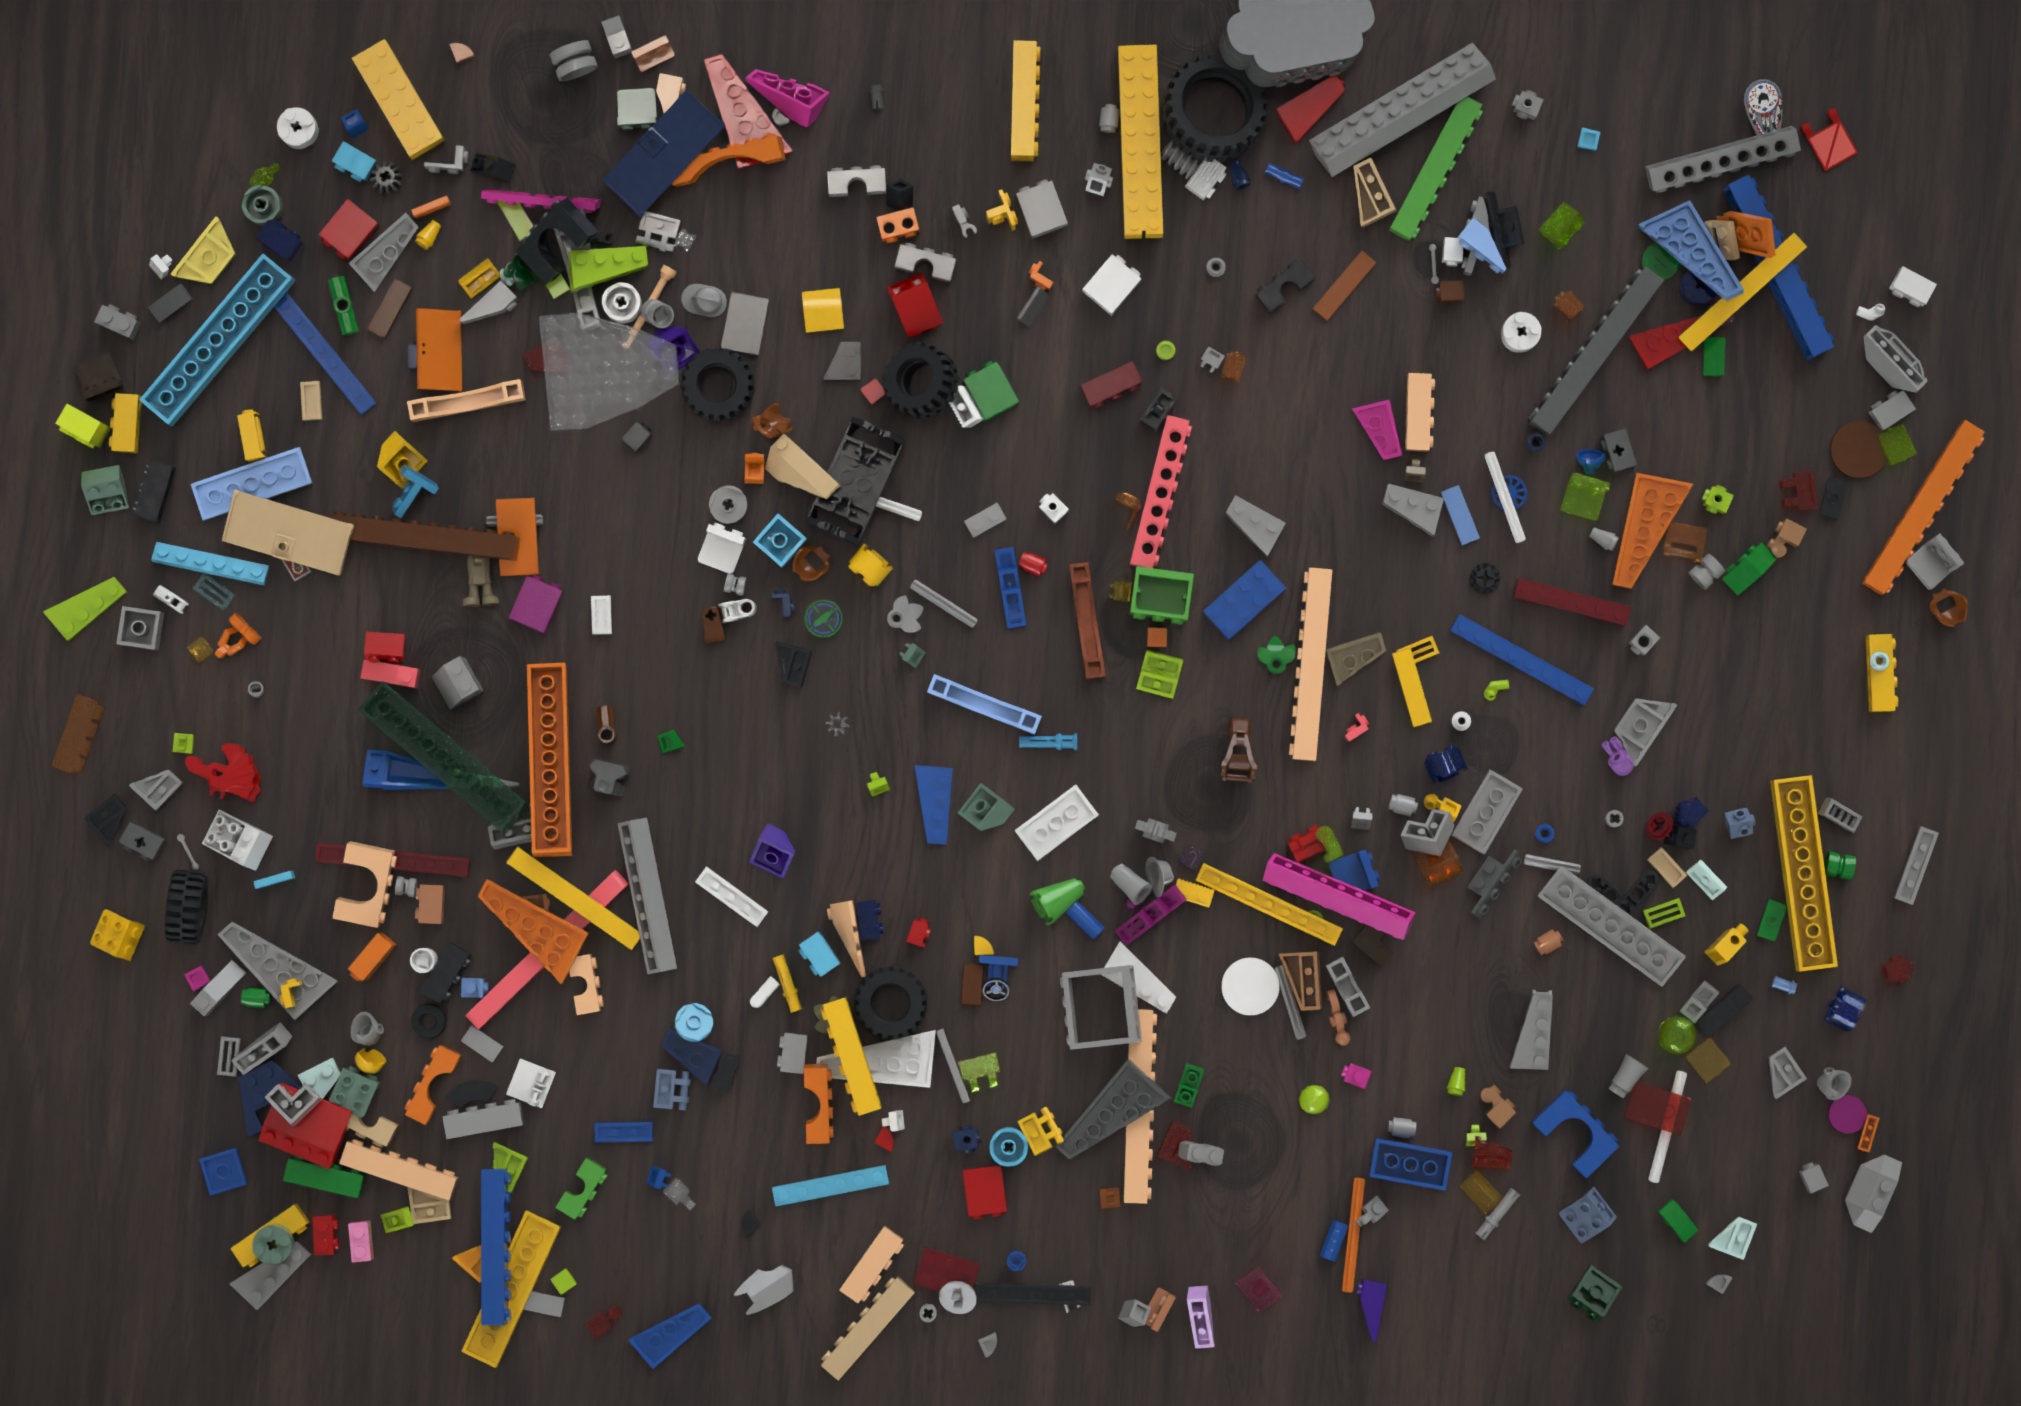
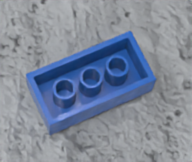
M1259 560L1209 605L1203 613L1223 636L1229 640L1282 593L1286 587Z
M1375 1137L1368 1176L1446 1191L1452 1152Z

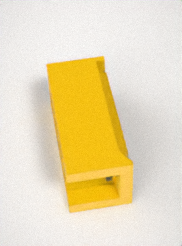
M253 409L244 410L241 415H237L245 460H248V462L267 458L263 453L266 450L260 418L257 417L259 413L254 412Z

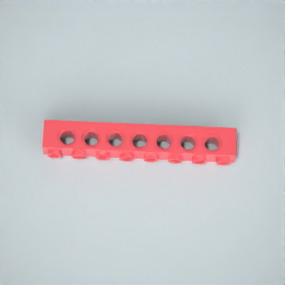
M1167 415L1130 561L1132 566L1153 568V566L1157 567L1160 556L1156 555L1157 549L1162 548L1164 537H1161L1162 529H1167L1169 519L1165 517L1167 511L1172 509L1173 500L1170 497L1171 493H1175L1178 482L1175 481L1176 473H1181L1183 463L1179 461L1181 455L1185 456L1187 444H1184L1185 437H1190L1192 426L1189 425V420ZM1178 433L1181 440L1174 443L1170 440V435ZM1172 451L1176 454V459L1168 461L1165 454ZM1169 470L1172 476L1170 479L1165 480L1161 477V472ZM1159 488L1166 490L1167 496L1165 498L1157 497L1156 491ZM1152 508H1161L1162 515L1159 517L1153 516L1151 513ZM1150 525L1156 526L1157 534L1149 535L1147 527ZM1150 544L1153 547V552L1145 554L1142 551V546Z

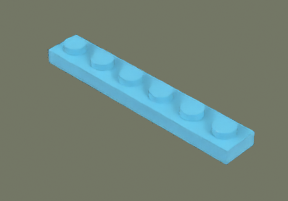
M156 542L151 558L152 562L259 585H265L269 571V565Z
M886 1165L775 1186L772 1187L775 1206H781L887 1185L889 1180Z

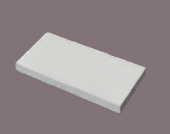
M1074 785L1018 827L1015 832L1036 860L1039 861L1099 814L1078 786Z

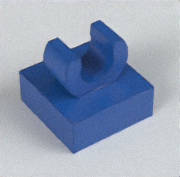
M652 1165L646 1184L657 1189L668 1187V1184L663 1183V1180L666 1176L671 1177V1174L667 1173L664 1169Z

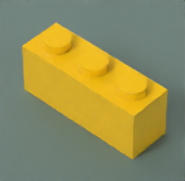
M115 393V398H112L114 417H111L110 427L113 428V434L109 438L111 451L138 454L142 403L139 399L142 396Z

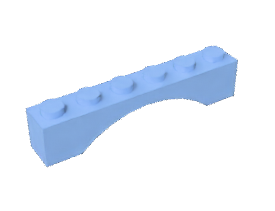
M935 674L927 691L931 695L1034 735L1042 717Z

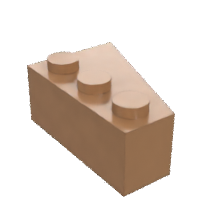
M1319 951L1280 953L1279 957L1301 1011L1323 1009Z

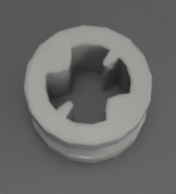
M1618 810L1609 811L1605 816L1606 824L1613 828L1620 826L1624 820L1622 813ZM1611 814L1619 816L1617 818L1619 820L1618 823L1610 822V819H1612L1610 818Z

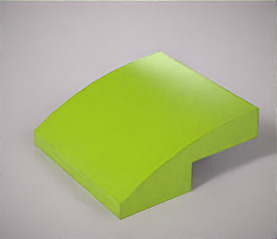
M1146 650L1136 689L1173 699L1184 659Z

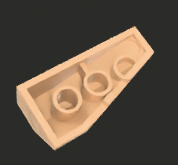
M854 901L830 904V908L827 909L828 918L833 920V924L861 977H865L866 973Z

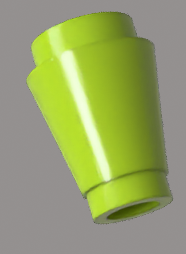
M1454 1067L1446 1087L1448 1094L1463 1096V1092H1465L1464 1068Z

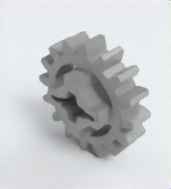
M1148 819V822L1137 820L1135 829L1144 832L1142 837L1163 843L1164 839L1174 842L1177 834L1168 830V824L1153 819Z

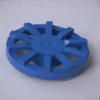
M1505 475L1503 476L1504 479L1510 478L1507 488L1516 510L1527 499V487L1519 477ZM1513 479L1518 481L1514 486H1512ZM1521 483L1523 488L1517 490L1516 487ZM1493 484L1491 490L1492 500L1497 507L1504 510L1501 501L1498 503L1495 498L1499 497V495L1494 493L1496 487ZM1524 491V497L1517 495L1518 492ZM1515 498L1521 499L1522 502L1518 505Z

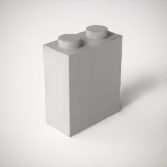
M1047 179L1036 183L1037 186L1033 188L1029 186L1019 189V193H1016V198L1032 239L1068 226L1052 181L1048 182Z

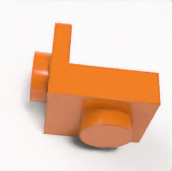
M1043 262L1034 263L1029 271L1031 274L1030 280L1035 282L1036 287L1039 286L1043 290L1047 289L1050 291L1053 281L1038 273L1043 266Z
M745 454V483L764 484V454Z

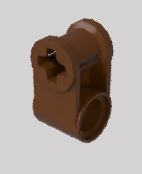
M714 606L706 608L702 613L706 644L726 641L720 611ZM709 610L717 614L713 621L706 616Z

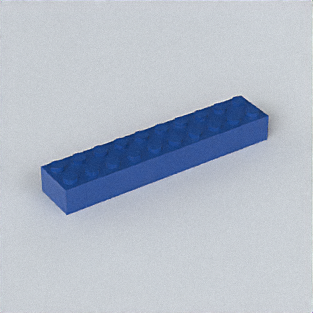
M1747 175L1727 185L1722 191L1732 211L1772 219L1775 249L1783 243V236L1780 230H1776L1773 224L1775 223L1771 212L1768 213L1765 208L1766 201L1762 195L1759 196L1756 190L1758 186L1755 179ZM1755 255L1759 264L1765 258H1767L1764 256ZM1791 261L1768 283L1808 361L1832 349L1835 342L1831 333H1827L1824 327L1826 326L1824 318L1821 315L1819 316L1816 311L1817 304L1813 298L1810 299L1807 293L1809 288L1806 282L1801 280L1797 264H1793Z

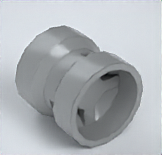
M728 573L724 592H735L737 595L743 596L747 578L742 576L738 578Z
M398 876L395 885V895L402 896L406 894L408 897H415L417 879H405Z

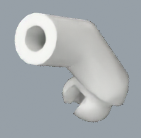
M1878 303L1869 310L1859 306L1856 315L1873 321L1883 316L1885 306Z

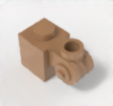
M1787 518L1783 522L1779 521L1775 528V532H1777L1775 539L1771 538L1766 548L1776 558H1780L1787 552L1784 544L1788 543L1794 547L1799 546L1807 528Z
M1493 1085L1490 1088L1482 1089L1480 1098L1484 1102H1492V1107L1485 1115L1500 1129L1516 1113L1513 1110L1515 1105L1508 1098L1506 1100L1502 1099L1500 1096L1502 1092Z

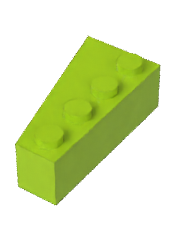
M646 246L573 250L567 255L571 293L645 270L648 266Z

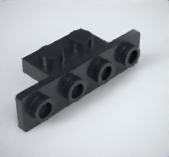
M1486 192L1485 205L1489 209V224L1494 232L1492 238L1505 267L1508 268L1511 267L1507 248L1525 244L1517 206H1512L1499 210L1496 193Z

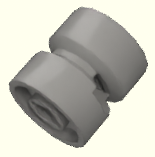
M649 299L641 307L642 318L658 328L668 327L674 319L673 309L657 299Z
M1707 554L1700 561L1701 565H1695L1688 572L1692 579L1704 590L1714 583V578L1718 579L1725 572L1723 566L1710 554Z

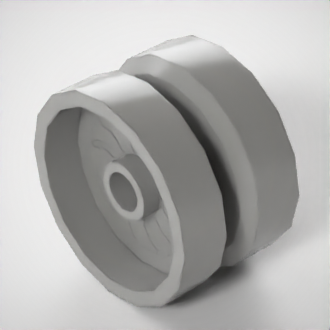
M588 40L564 45L549 54L553 65L559 66L555 70L559 81L576 79L598 68L595 57L588 56L592 52Z

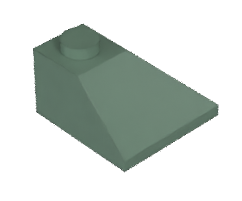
M980 783L958 811V814L982 831L1004 824L1015 809Z

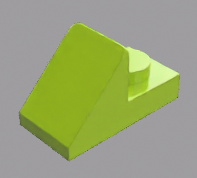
M409 1206L381 1215L386 1233L414 1226Z

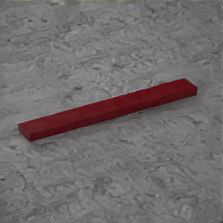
M317 843L315 862L358 866L343 862L346 851L345 845ZM395 851L394 856H397L395 868L392 867V870L469 878L471 858Z

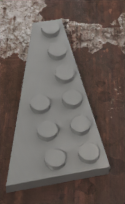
M231 922L218 934L280 1004L279 994H282L280 986L285 985V981L296 978L297 982L302 981V985L292 987L296 1006L285 1008V1005H282L294 1020L300 1017L338 982L333 977L235 922Z

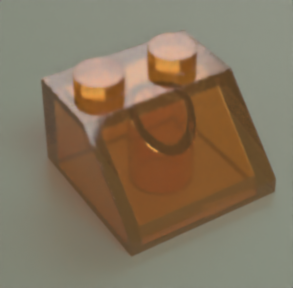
M1449 839L1441 856L1411 850L1428 888L1463 873L1459 857Z

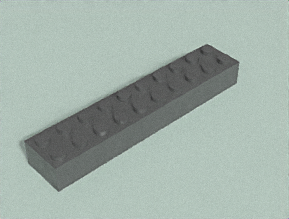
M1646 266L1634 273L1630 279L1632 284H1627L1618 295L1621 297L1620 300L1616 299L1608 308L1609 315H1604L1597 323L1596 327L1598 330H1593L1584 341L1587 343L1586 346L1582 345L1574 354L1575 361H1570L1563 369L1562 373H1564V376H1559L1551 386L1552 392H1547L1539 402L1541 407H1536L1529 415L1528 419H1530L1528 425L1545 438L1552 433L1664 281V279Z

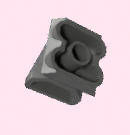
M592 759L589 767L596 776L588 781V789L623 797L626 788L618 780H623L629 776L630 767Z

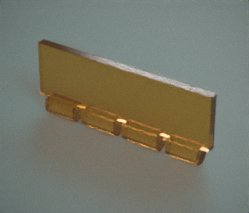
M79 694L76 695L51 765L52 767L74 774V771L82 773L86 760L79 758L80 754L88 756L92 742L86 740V737L94 738L99 724L92 722L93 718L100 720L104 707L98 705L99 701Z

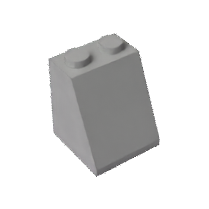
M461 656L443 665L432 676L450 710L484 692L467 660Z

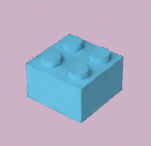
M820 931L799 944L801 949L798 951L804 959L808 958L812 965L809 967L815 975L823 976L841 964Z

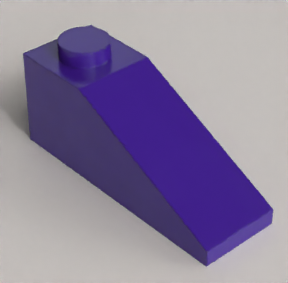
M1363 1279L1362 1283H1358L1357 1294H1360L1359 1299L1370 1338L1376 1342L1387 1284Z

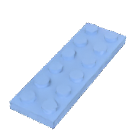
M298 447L192 483L191 487L202 520L205 521L229 512L235 489L269 499L313 483L302 450Z

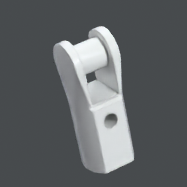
M159 585L153 594L154 597L181 614L184 613L183 609L185 606L189 605L185 600L162 585ZM175 599H178L179 603L175 607L172 603Z
M770 976L751 998V1006L755 1008L761 1007L780 984Z

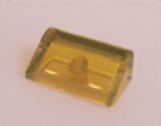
M1477 1170L1460 1184V1187L1485 1214L1499 1204L1502 1196Z

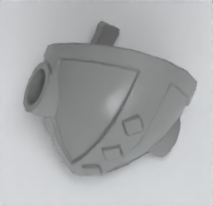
M368 1012L357 1014L351 1025L352 1040L363 1045L370 1046L376 1044L379 1041L380 1035L384 1032L383 1026L380 1023L378 1024L375 1018Z
M1825 1068L1824 1073L1817 1079V1086L1827 1099L1838 1100L1847 1093L1852 1079L1846 1071Z

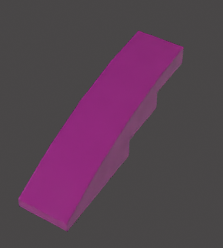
M1173 885L1161 897L1156 898L1114 932L1124 945L1127 946L1187 899L1178 887Z

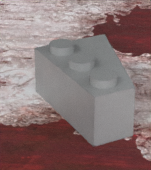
M1387 484L1382 505L1433 537L1444 498Z
M1236 495L1225 513L1266 558L1286 524Z
M531 804L520 808L517 812L504 817L488 827L490 843L494 850L531 842Z

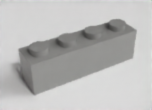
M515 1099L506 1100L504 1105L499 1106L496 1105V1102L485 1104L483 1109H478L477 1106L468 1107L466 1112L461 1113L458 1112V1109L447 1111V1115L442 1116L446 1139L524 1125L521 1102H515Z

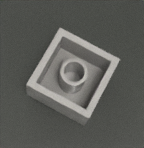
M122 606L116 644L159 651L164 613Z

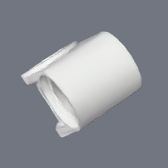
M749 599L718 604L723 615L722 623L751 617L757 610L756 604ZM745 603L752 605V610L749 613H744L742 610Z

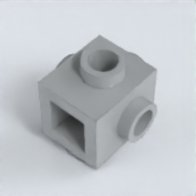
M1522 91L1520 96L1516 94L1512 105L1515 108L1513 112L1517 113L1516 116L1522 119L1530 118L1535 120L1544 99L1536 97L1537 94L1532 91Z
M1094 163L1092 170L1088 169L1085 180L1088 182L1085 191L1104 196L1106 187L1110 188L1113 177L1110 176L1112 168Z

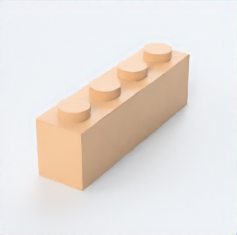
M1408 373L1405 451L1428 452L1430 447H1433V436H1430V428L1434 427V417L1430 416L1431 409H1434V398H1431V390L1435 389V379H1432V374Z
M884 1226L846 1279L840 1291L856 1303H859L860 1300L864 1302L871 1293L868 1291L872 1284L876 1286L882 1276L879 1274L882 1269L887 1270L893 1262L890 1259L894 1253L898 1254L904 1245L901 1243L903 1238Z

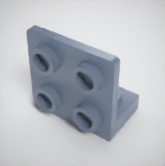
M1595 1187L1589 1189L1582 1198L1559 1212L1560 1217L1581 1244L1608 1228L1617 1218Z

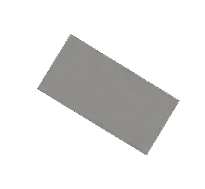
M1489 769L1451 836L1485 855L1523 788Z

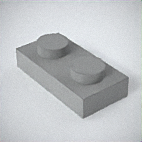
M995 503L964 522L972 537L975 538L1007 519L999 504Z

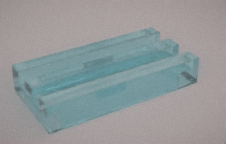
M205 573L202 574L193 587L195 591L223 611L226 610V607L236 596ZM203 580H208L210 583H212L217 588L222 590L224 593L229 595V597L225 598L223 595H221L216 590L207 585L205 582H203ZM202 585L223 600L224 604L222 605L198 587Z

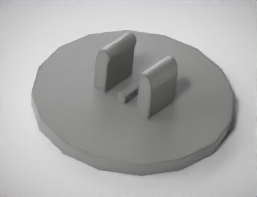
M952 1281L942 1286L939 1292V1300L947 1311L955 1314H964L974 1309L977 1303V1295L970 1285L960 1281Z

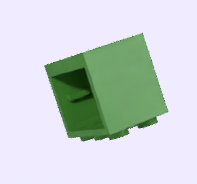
M1136 566L1130 614L1133 615V618L1142 620L1145 619V616L1152 617V621L1164 622V619L1171 620L1172 624L1179 625L1187 622L1194 574Z

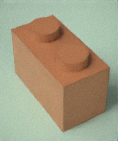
M420 885V888L416 890V900H419V908L416 907L415 919H418V923L444 924L445 886Z

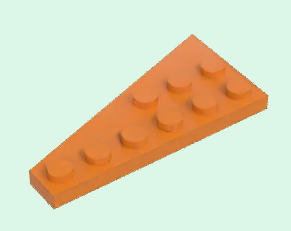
M1636 473L1613 586L1633 588L1694 484Z
M486 879L478 897L499 917L502 923L515 934L519 941L544 967L551 972L557 981L563 984L589 933L495 882Z

